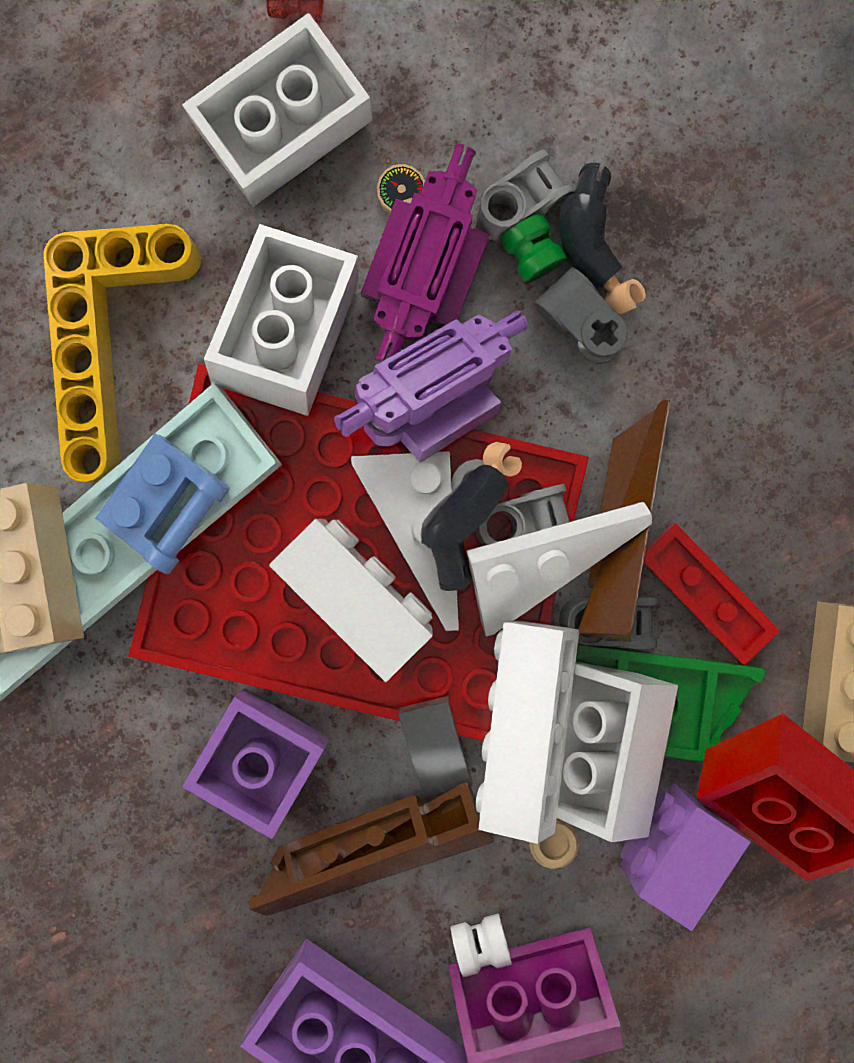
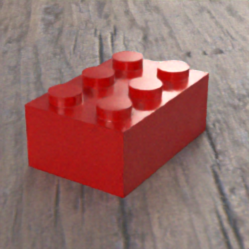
M784 713L706 749L697 799L806 881L854 866V769Z

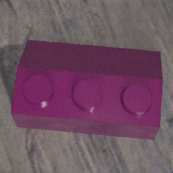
M591 927L511 948L509 953L512 965L496 968L493 965L481 967L478 974L462 977L458 963L448 965L468 1063H568L624 1048L621 1026Z

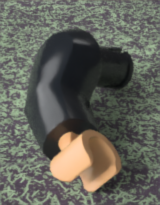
M591 162L581 168L574 194L566 197L561 203L559 221L563 250L569 265L580 271L594 285L596 290L603 286L607 290L606 302L617 314H623L635 309L637 303L644 301L646 293L641 283L636 279L620 284L614 276L623 267L605 241L607 214L606 208L602 203L612 178L611 172L607 167H604L599 181H597L595 178L600 164Z
M495 442L487 446L483 454L484 465H480L472 471L450 494L433 508L422 523L421 543L432 550L441 590H460L467 587V584L472 583V575L467 563L463 541L488 519L507 490L509 483L503 475L514 476L522 468L520 458L508 456L502 461L504 455L510 450L509 444Z

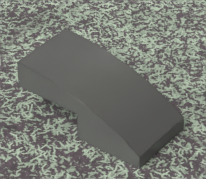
M449 696L400 707L398 714L424 796L428 797L448 792L465 782H468L470 787L473 786Z

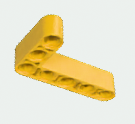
M157 224L64 232L51 238L44 248V269L60 457L63 470L70 478L76 481L96 484L121 463L106 287L176 282L193 277L201 266V253L184 229L177 225ZM176 243L184 244L183 256L177 262L165 263L164 254L167 248ZM124 248H133L134 256L131 262L124 267H116L115 259L118 252ZM83 252V261L80 267L74 271L67 272L66 263L68 258L73 253ZM86 301L88 306L86 315L80 321L73 323L70 317L71 309L76 303ZM84 350H90L92 361L89 368L84 372L77 373L74 366L77 355ZM93 399L96 405V414L91 421L83 424L79 418V408L86 400ZM96 448L101 458L100 465L95 472L88 474L83 466V457L87 451Z

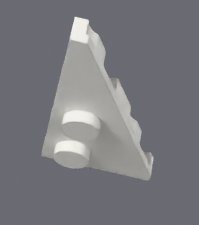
M450 451L436 452L422 462H419L412 453L351 456L352 466L445 630H459L457 590L444 591L440 589L432 550L421 543V527L424 519L441 500L452 492Z
M637 503L468 550L467 555L480 619L486 637L500 631L503 628L504 622L514 621L652 525V516L645 503Z

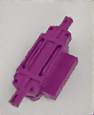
M455 144V149L446 172L429 171L420 195L414 193L410 204L395 199L360 292L361 297L379 303L373 320L386 332L375 357V360L378 362L386 359L391 345L393 346L388 358L401 351L405 339L421 340L428 323L443 327L456 319L458 320L490 236L488 233L470 227L473 220V215L470 212L477 195V189L465 180L472 160L476 155V151L469 146L466 149L461 165H459L464 152V144Z

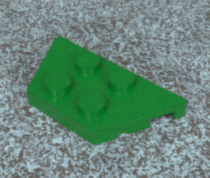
M580 643L577 645L576 662L634 672L678 685L664 757L704 762L707 748L720 743L722 732L732 726L742 711L739 708L754 684L761 683L765 677L766 670L763 667L754 665L744 666L739 663L605 646H588Z

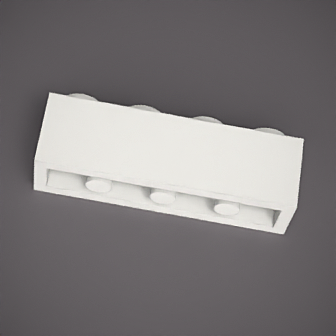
M508 621L503 623V630L498 633L494 647L495 658L499 660L497 680L493 682L488 697L489 709L493 711L491 730L485 736L482 746V758L487 763L485 779L480 785L476 797V810L480 813L478 830L535 844L555 834L579 629L527 621Z

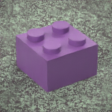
M244 688L233 698L182 787L272 839L323 753L329 737Z
M673 782L667 792L661 791L656 796L649 837L627 840L621 852L623 860L620 865L640 898L693 931L751 842L736 827Z

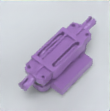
M516 310L497 323L479 314L463 324L456 319L375 365L374 371L360 378L356 385L355 398L358 404L334 417L336 427L339 431L342 430L343 436L347 437L364 426L366 434L375 444L380 446H391L401 441L419 462H422L499 413L502 402L487 386L494 375L495 369L509 360L512 348L508 339L527 330L528 322L524 315L520 317L522 312Z

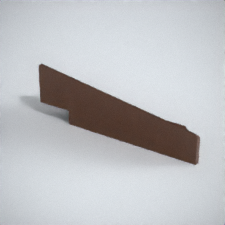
M662 400L655 410L613 438L600 514L644 502L652 516L670 400ZM650 526L591 566L588 587L593 589L580 624L579 634L631 643Z
M468 782L456 786L425 805L414 794L279 846L270 862L274 868L260 894L252 895L248 902L249 908L265 916L272 915L494 842L492 833L478 830L480 813L476 810V798Z

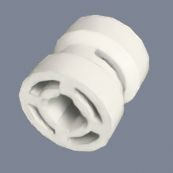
M499 913L484 917L482 922L477 925L470 926L464 922L451 926L453 944L462 977L478 974L481 967L493 965L496 968L512 965ZM476 938H479L480 947L482 950L481 954H479L478 947L475 940Z

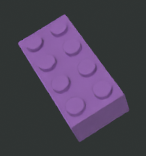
M305 939L251 1017L240 1046L263 1063H468L463 1046L308 939Z

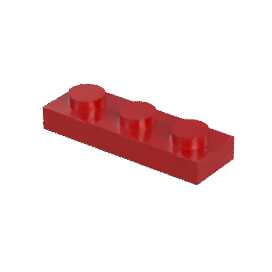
M671 523L647 546L644 566L739 664L745 666L780 632L770 619L677 523Z

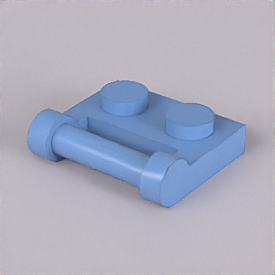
M154 434L95 519L139 552L146 562L155 569L165 574H170L179 562L176 557L178 552L215 500L221 502L230 490V487L164 436ZM192 481L198 489L162 540L157 542L152 536Z

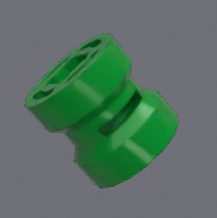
M543 213L533 215L519 222L500 237V242L506 253L514 255L518 262L516 271L523 284L543 277L567 260L561 245L553 243L549 236L551 227Z

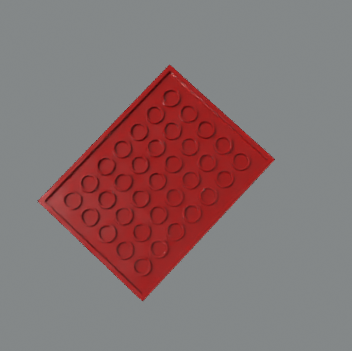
M198 363L189 404L212 385L206 365ZM223 388L282 465L182 548L176 555L179 562L170 574L156 570L147 578L128 657L400 721L398 714L400 707L449 696L458 735L484 741L485 736L491 730L493 711L489 709L488 697L493 682L497 680L499 660L495 658L494 647L500 631L486 637L480 619L473 579L471 584H467V587L457 590L459 630H445L352 466L351 456L409 454L411 452L401 441L391 446L375 444L364 431V426L347 437L343 436L342 430L339 431L336 427L334 417L357 405V401L317 392L310 413L306 416ZM475 429L438 451H450L452 483L453 475L458 467L466 461L483 460L484 451L491 443L509 444L510 450L504 455L502 461L508 456L520 458L522 468L514 476L503 475L507 479L509 486L498 503L521 498L520 495L565 484L566 492L562 496L569 522L574 521L589 460L588 456ZM494 513L488 519L487 532L497 542L507 540L512 532V523L505 514ZM316 518L326 519L329 523L333 519L340 520L359 539L354 548L367 561L373 556L377 557L394 574L396 578L390 585L403 598L411 592L432 613V619L428 623L432 626L433 636L387 682L269 566ZM475 531L463 541L468 565L467 551L483 546L478 541ZM557 591L514 621L549 625Z

